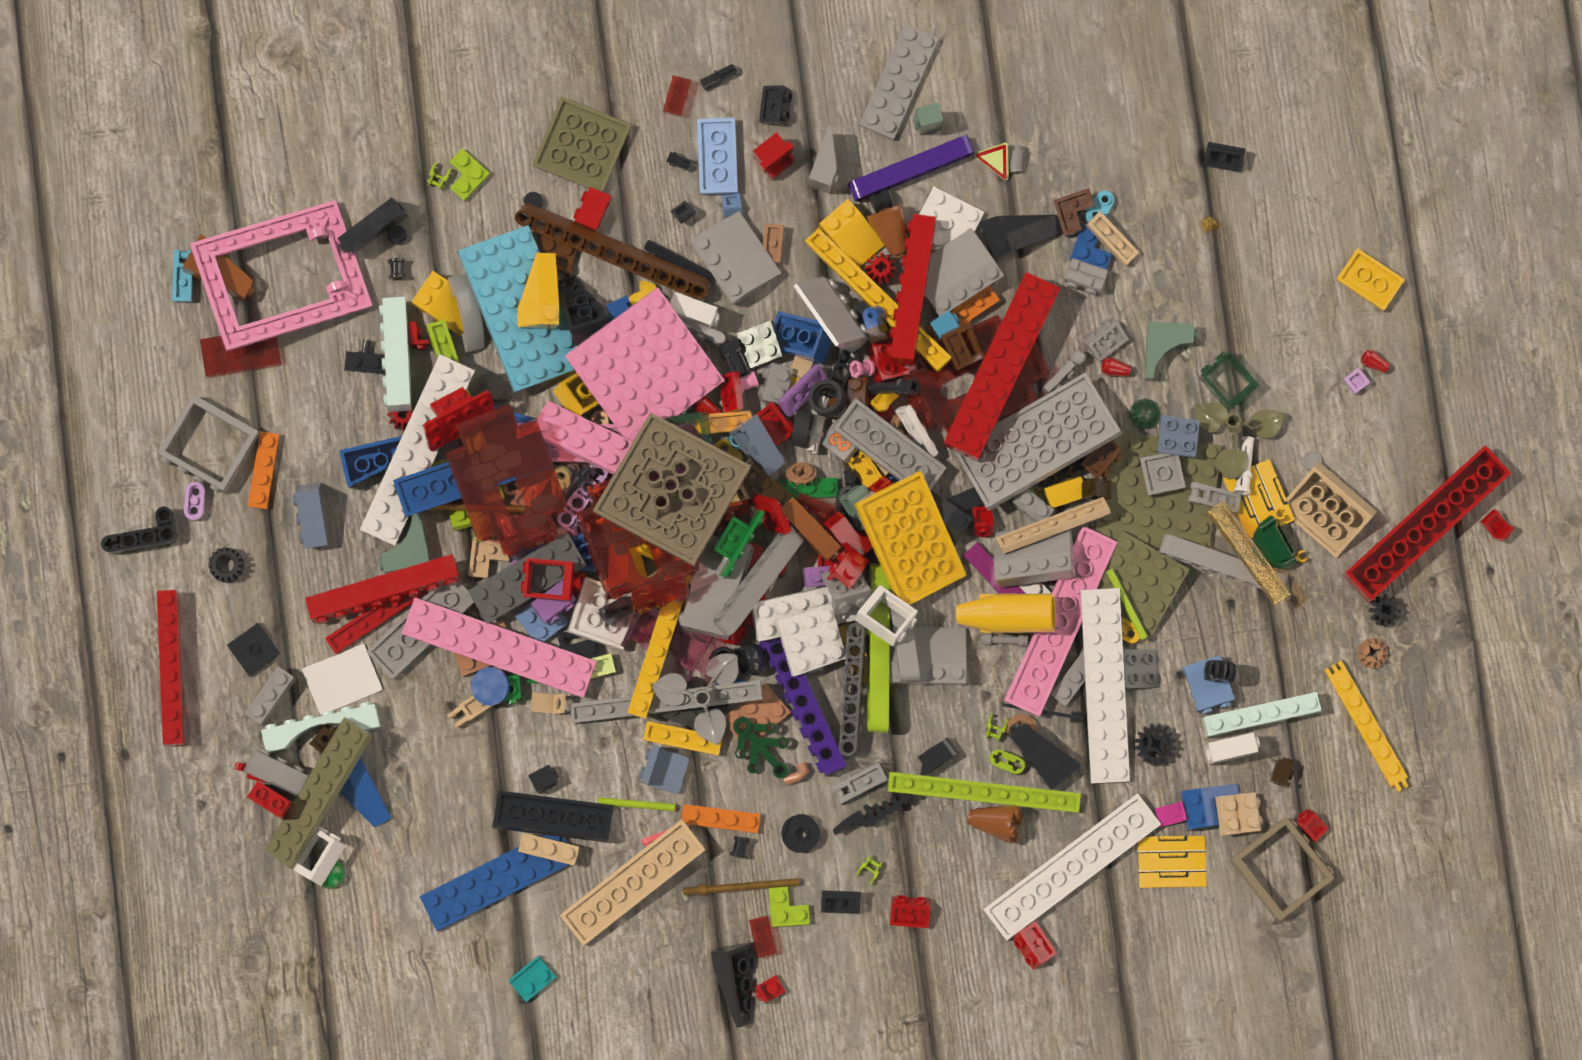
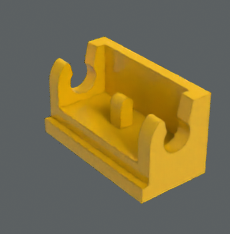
M861 451L857 456L850 458L848 464L855 471L861 484H864L867 488L882 477L872 460Z
M1077 476L1044 488L1043 491L1048 505L1051 508H1055L1082 499V478Z

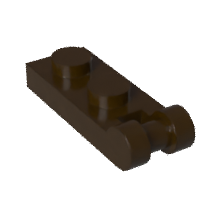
M750 460L748 464L751 465V469L744 481L761 496L777 499L781 506H783L792 494ZM753 472L758 475L754 480L749 477Z

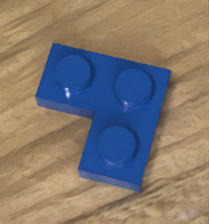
M1082 224L1083 231L1079 232L1070 260L1074 258L1107 269L1112 253L1095 248L1097 237L1085 224Z

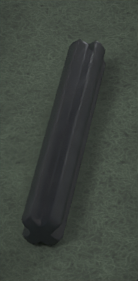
M651 240L646 242L644 249L665 261L706 277L709 281L712 280V273Z

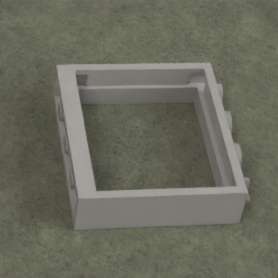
M192 394L157 453L161 456V461L168 465L171 463L177 465L176 469L185 475L189 472L194 475L193 479L203 484L205 481L210 484L209 488L213 491L226 493L257 442L260 433ZM194 406L249 436L222 482L215 480L167 452Z

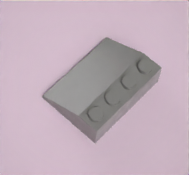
M740 211L690 240L733 305H737L782 274Z
M972 228L931 254L925 298L938 317L957 307L1004 276Z
M820 277L794 285L836 347L854 353L870 340L866 326L860 324L857 320L859 318L858 314L854 309L848 307L847 303L849 302L843 294H839L837 291L838 286L833 279Z
M1072 528L1002 554L995 538L994 569L995 580L999 587L1076 577ZM1014 530L995 532V537L1001 536Z
M913 627L920 680L900 682L895 647L889 644V684L966 685V628Z

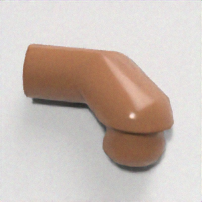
M806 762L797 765L798 772L783 778L786 785L801 781L809 773L810 768H808Z

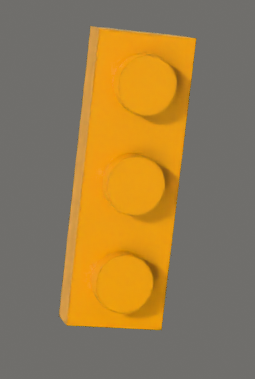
M751 410L694 416L696 434L705 435L730 432L744 420L752 417Z

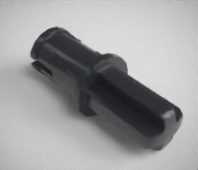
M730 64L718 71L714 70V73L699 80L703 89L707 90L718 83L722 84V81L737 74V70L733 64Z

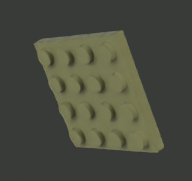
M561 96L532 166L587 189L592 187L604 192L632 125Z
M1122 531L1097 589L1114 588L1106 571L1113 568L1145 632L1152 636L1190 569L1163 553L1159 554V551ZM1120 600L1121 616L1132 622Z

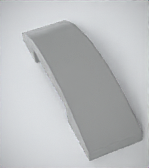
M466 274L450 277L448 280L452 297L456 296L464 333L461 335L465 352L484 348L482 317Z

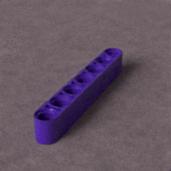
M964 135L857 178L847 185L854 201H862L869 198L868 196L871 194H879L883 189L889 190L975 154L968 135Z

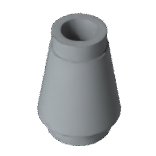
M1021 145L1008 146L1010 173L1021 172L1023 157Z

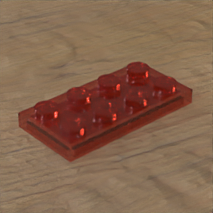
M221 336L200 339L205 376L207 378L282 365L277 336L227 352Z

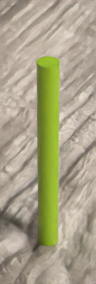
M1113 568L1106 571L1114 588H1120V600L1140 639L1147 638L1148 635Z
M598 797V803L675 812V804Z

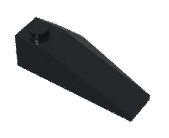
M1057 214L995 216L979 222L992 258L1063 233Z
M574 275L557 280L568 326L574 345L577 346L603 328L607 323V318L603 306L595 300V297L586 290L585 286Z
M930 490L955 547L972 524L973 518Z

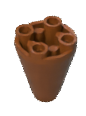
M1016 805L975 808V810L970 809L968 824L995 838L1012 844L1018 842L1019 832L1017 830L1018 825H1021L1023 822V813H1020L1021 809Z

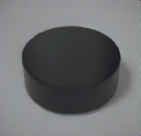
M529 192L524 197V204L529 203L541 208L543 199L539 193Z

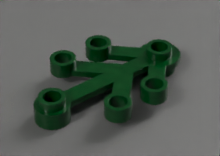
M738 717L733 723V729L738 734V743L735 749L736 758H745L746 750L744 746L747 737L751 741L750 762L747 765L748 772L752 774L758 772L757 760L759 751L773 767L772 771L776 778L786 777L788 774L787 765L783 762H778L765 746H776L780 749H785L788 746V739L783 736L778 739L757 737L753 731H765L767 734H773L776 731L775 724L773 722H767L766 724L752 723L747 717ZM745 723L747 726L745 729H740L739 724ZM772 725L774 729L767 731L766 727ZM782 739L786 741L784 746L779 745V741ZM743 750L744 755L738 756L737 751ZM755 764L757 768L752 771L749 769V766ZM777 767H783L784 771L782 773H778L776 771Z

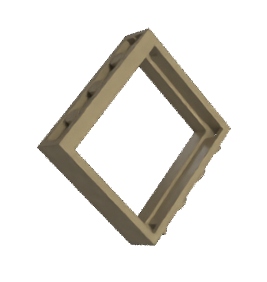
M1287 817L1283 818L1230 859L1231 863L1277 922L1281 921L1335 879L1332 876L1334 874L1333 870L1329 865H1324L1320 859L1322 857L1316 849H1311L1308 845L1310 843L1308 838L1304 834L1300 835L1296 829L1298 828L1297 824L1292 818L1288 819ZM1285 826L1325 878L1281 911L1242 861V858Z

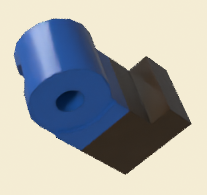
M880 306L866 308L863 312V319L871 344L890 338L891 330L887 329L884 320L885 312Z

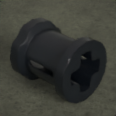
M404 258L388 259V264H390V280L406 278L403 270Z
M734 836L733 849L729 855L746 859L745 853L750 840Z

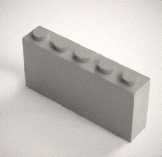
M712 535L695 564L696 573L695 576L691 577L690 593L685 597L684 603L686 606L684 612L680 614L679 623L684 630L728 640L729 636H726L713 623V620L747 576L754 548L751 544L746 543L743 548L745 550L744 554L739 560L736 559L733 564L735 568L729 577L721 578L719 574L728 559L712 550L719 538Z

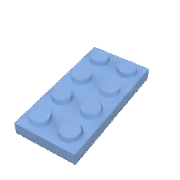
M735 118L697 119L700 195L737 194Z

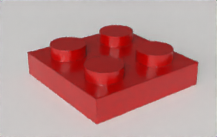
M757 494L750 498L756 511H764L763 524L767 530L785 535L792 531L789 525L790 521L783 514L782 506L777 499Z

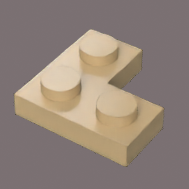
M473 538L468 576L488 579L490 560L509 562L510 556L507 553L511 548V542L484 540L476 543L475 538Z

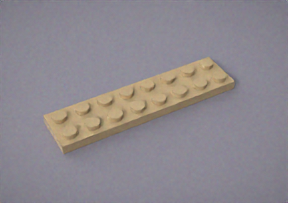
M681 819L560 914V917L584 946L706 849L683 819Z

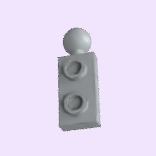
M1075 350L1071 354V360L1043 387L1042 391L1049 394L1061 387L1060 382L1064 378L1068 380L1075 373L1073 371L1074 367L1085 362V353L1081 350Z

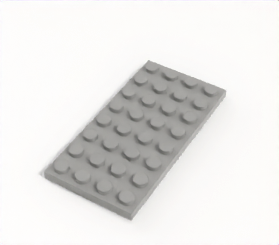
M1084 373L997 423L978 462L957 452L955 454L989 511L1122 435V432L1089 377Z

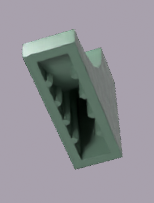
M1148 322L1144 381L1153 380L1156 365L1164 355L1179 347L1192 346L1194 341H1197L1198 331L1194 329V324Z
M421 512L412 515L411 526L404 540L394 549L381 554L382 559H379L380 570H384L385 574L430 561Z

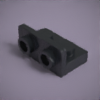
M784 85L763 86L759 123L780 124L783 127L788 126V121L790 120L789 109L792 102V91Z

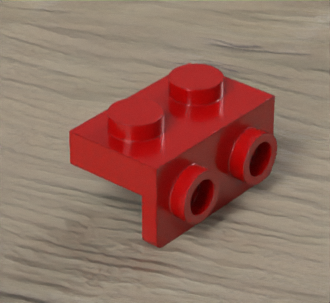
M771 401L757 415L777 447L792 436L794 425L782 415L783 411L780 406Z
M850 547L847 551L842 550L836 558L838 562H835L829 568L830 574L826 579L830 581L835 577L850 589L863 572L869 560L853 547Z

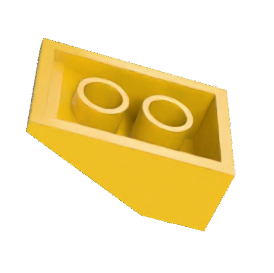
M849 199L844 201L819 223V229L859 268L867 262L868 258L870 259L873 254H876L884 247L874 229Z
M432 271L412 300V305L435 321L445 319L448 329L461 337L464 329L456 296L452 297L449 281Z
M577 373L562 381L553 390L566 410L581 417H584L600 406Z

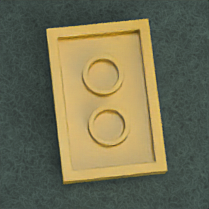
M1357 248L1336 281L1381 311H1384L1405 279Z

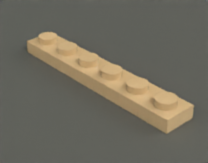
M1104 497L995 538L1002 554L1111 513Z

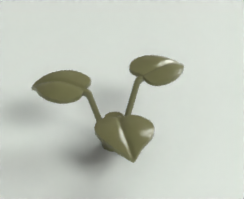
M1196 403L1195 405L1196 420H1200L1199 426L1204 431L1215 433L1221 426L1227 425V430L1232 433V450L1225 449L1216 457L1218 470L1230 480L1242 475L1248 466L1246 452L1243 450L1236 451L1235 435L1242 430V425L1250 430H1255L1258 437L1270 439L1279 433L1285 418V414L1280 411L1261 410L1251 416V426L1244 419L1241 420L1238 414L1228 415L1227 409L1222 404Z

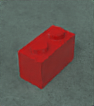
M589 187L588 192L584 191L581 198L583 202L581 208L576 209L573 218L575 223L598 232L611 202V195Z

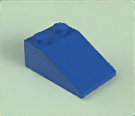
M778 311L774 325L783 352L824 365L832 340L818 320Z
M1230 784L1181 791L1180 797L1187 818L1185 821L1186 831L1219 826L1215 797L1239 794L1238 785Z

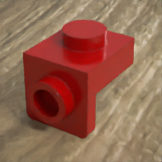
M1492 509L1480 521L1491 537L1498 541L1507 539L1514 530V527L1507 524L1495 509Z

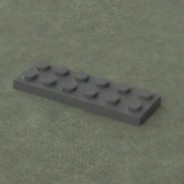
M568 532L468 590L487 624L532 599L530 597H523V593H521V582L525 581L522 566L527 558L575 562L574 573L587 566ZM533 564L531 593H542L562 581L565 566Z

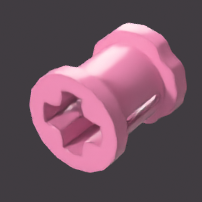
M869 359L864 362L853 361L850 364L851 375L855 378H858L860 375L873 376L875 372L874 362Z
M754 371L750 375L740 378L742 393H744V390L753 387L759 388Z

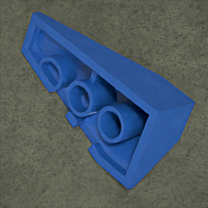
M360 757L340 793L373 827H376L392 818L362 757Z

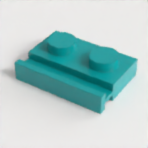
M537 956L508 981L525 1002H528L552 982L556 976L542 959Z

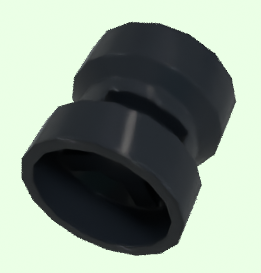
M887 189L881 190L880 195L871 194L868 196L875 213L880 212L884 206L886 208L893 206Z

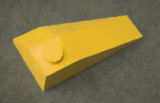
M536 253L517 308V328L555 329L559 325L556 253Z

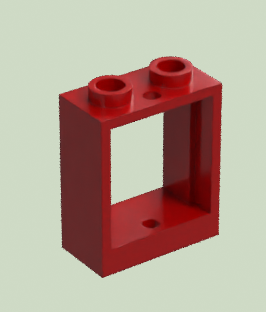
M527 558L522 566V573L525 574V581L521 582L523 597L572 601L575 562ZM533 564L565 566L562 595L531 593Z
M259 781L255 783L247 798L284 820L289 809L294 804Z

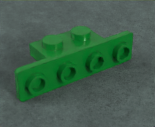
M763 510L756 512L749 525H746L734 516L730 518L712 550L728 559L719 577L725 578L732 574L735 568L733 564L736 559L739 560L745 551L743 550L745 544L751 542L754 537V529L756 526L759 527L764 520Z

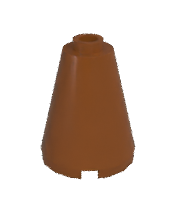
M902 203L867 216L868 222L891 256L895 255L896 258L907 255L905 240L908 237Z

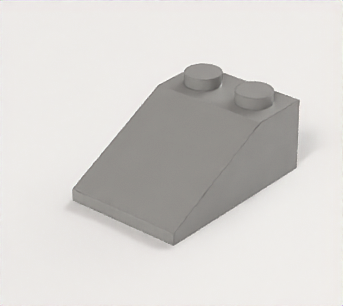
M828 126L809 176V187L830 194L832 189H836L839 175L836 174L837 166L832 127Z

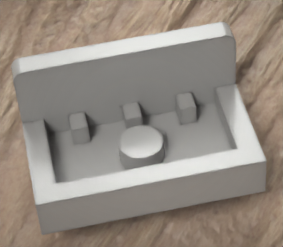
M770 363L768 367L765 366L762 375L765 378L764 383L760 385L758 390L759 401L769 403L772 401L774 404L780 405L778 400L789 389L793 369L775 363Z

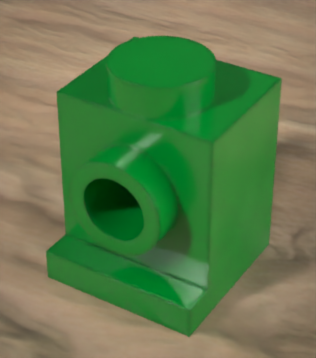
M506 676L510 686L514 687V691L508 693L504 701H506V704H517L518 700H522L520 676Z

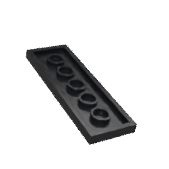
M498 791L493 828L608 843L614 805Z

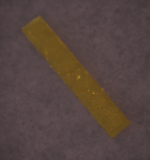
M1221 501L1209 509L1207 514L1272 604L1275 606L1291 595L1226 503Z

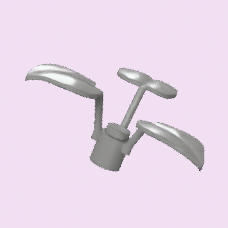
M730 653L720 654L709 660L705 671L712 679L705 690L699 689L695 694L685 691L687 687L686 680L677 673L666 674L652 685L657 697L668 705L677 706L682 704L684 694L693 697L696 704L703 706L705 713L697 715L694 721V728L700 737L715 745L721 741L725 733L726 719L719 709L708 711L707 704L710 701L708 692L714 681L719 685L732 684L736 680L738 675V657Z

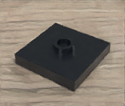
M256 623L227 644L249 677L280 655V652L259 623Z

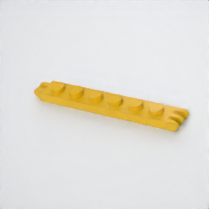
M1340 660L1337 662L1340 670L1333 664L1331 665L1333 674H1331L1328 668L1324 669L1389 786H1394L1397 792H1400L1402 789L1398 783L1401 782L1402 786L1407 788L1406 779L1408 776L1345 665Z

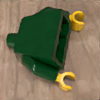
M1277 508L1273 511L1272 516L1269 515L1259 523L1253 534L1254 540L1251 542L1254 549L1246 552V555L1250 562L1260 559L1264 566L1269 565L1272 568L1284 569L1296 564L1297 561L1305 562L1307 557L1300 559V553L1305 551L1294 550L1278 521L1283 519L1285 514L1277 517L1276 512L1280 510V508Z

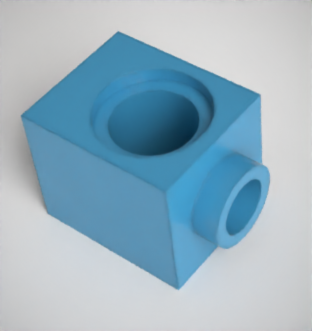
M947 311L930 322L929 327L940 342L942 340L940 335L958 327L960 321L955 313L951 314Z

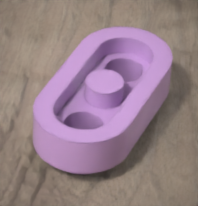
M199 482L188 484L185 491L184 514L192 521L201 519L204 514L206 490ZM195 489H198L199 494L196 496L193 495V491ZM193 508L198 509L197 514L191 513Z

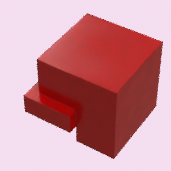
M776 132L753 150V158L759 164L761 171L773 180L795 163V158L791 154L794 151V146L790 141L785 143Z

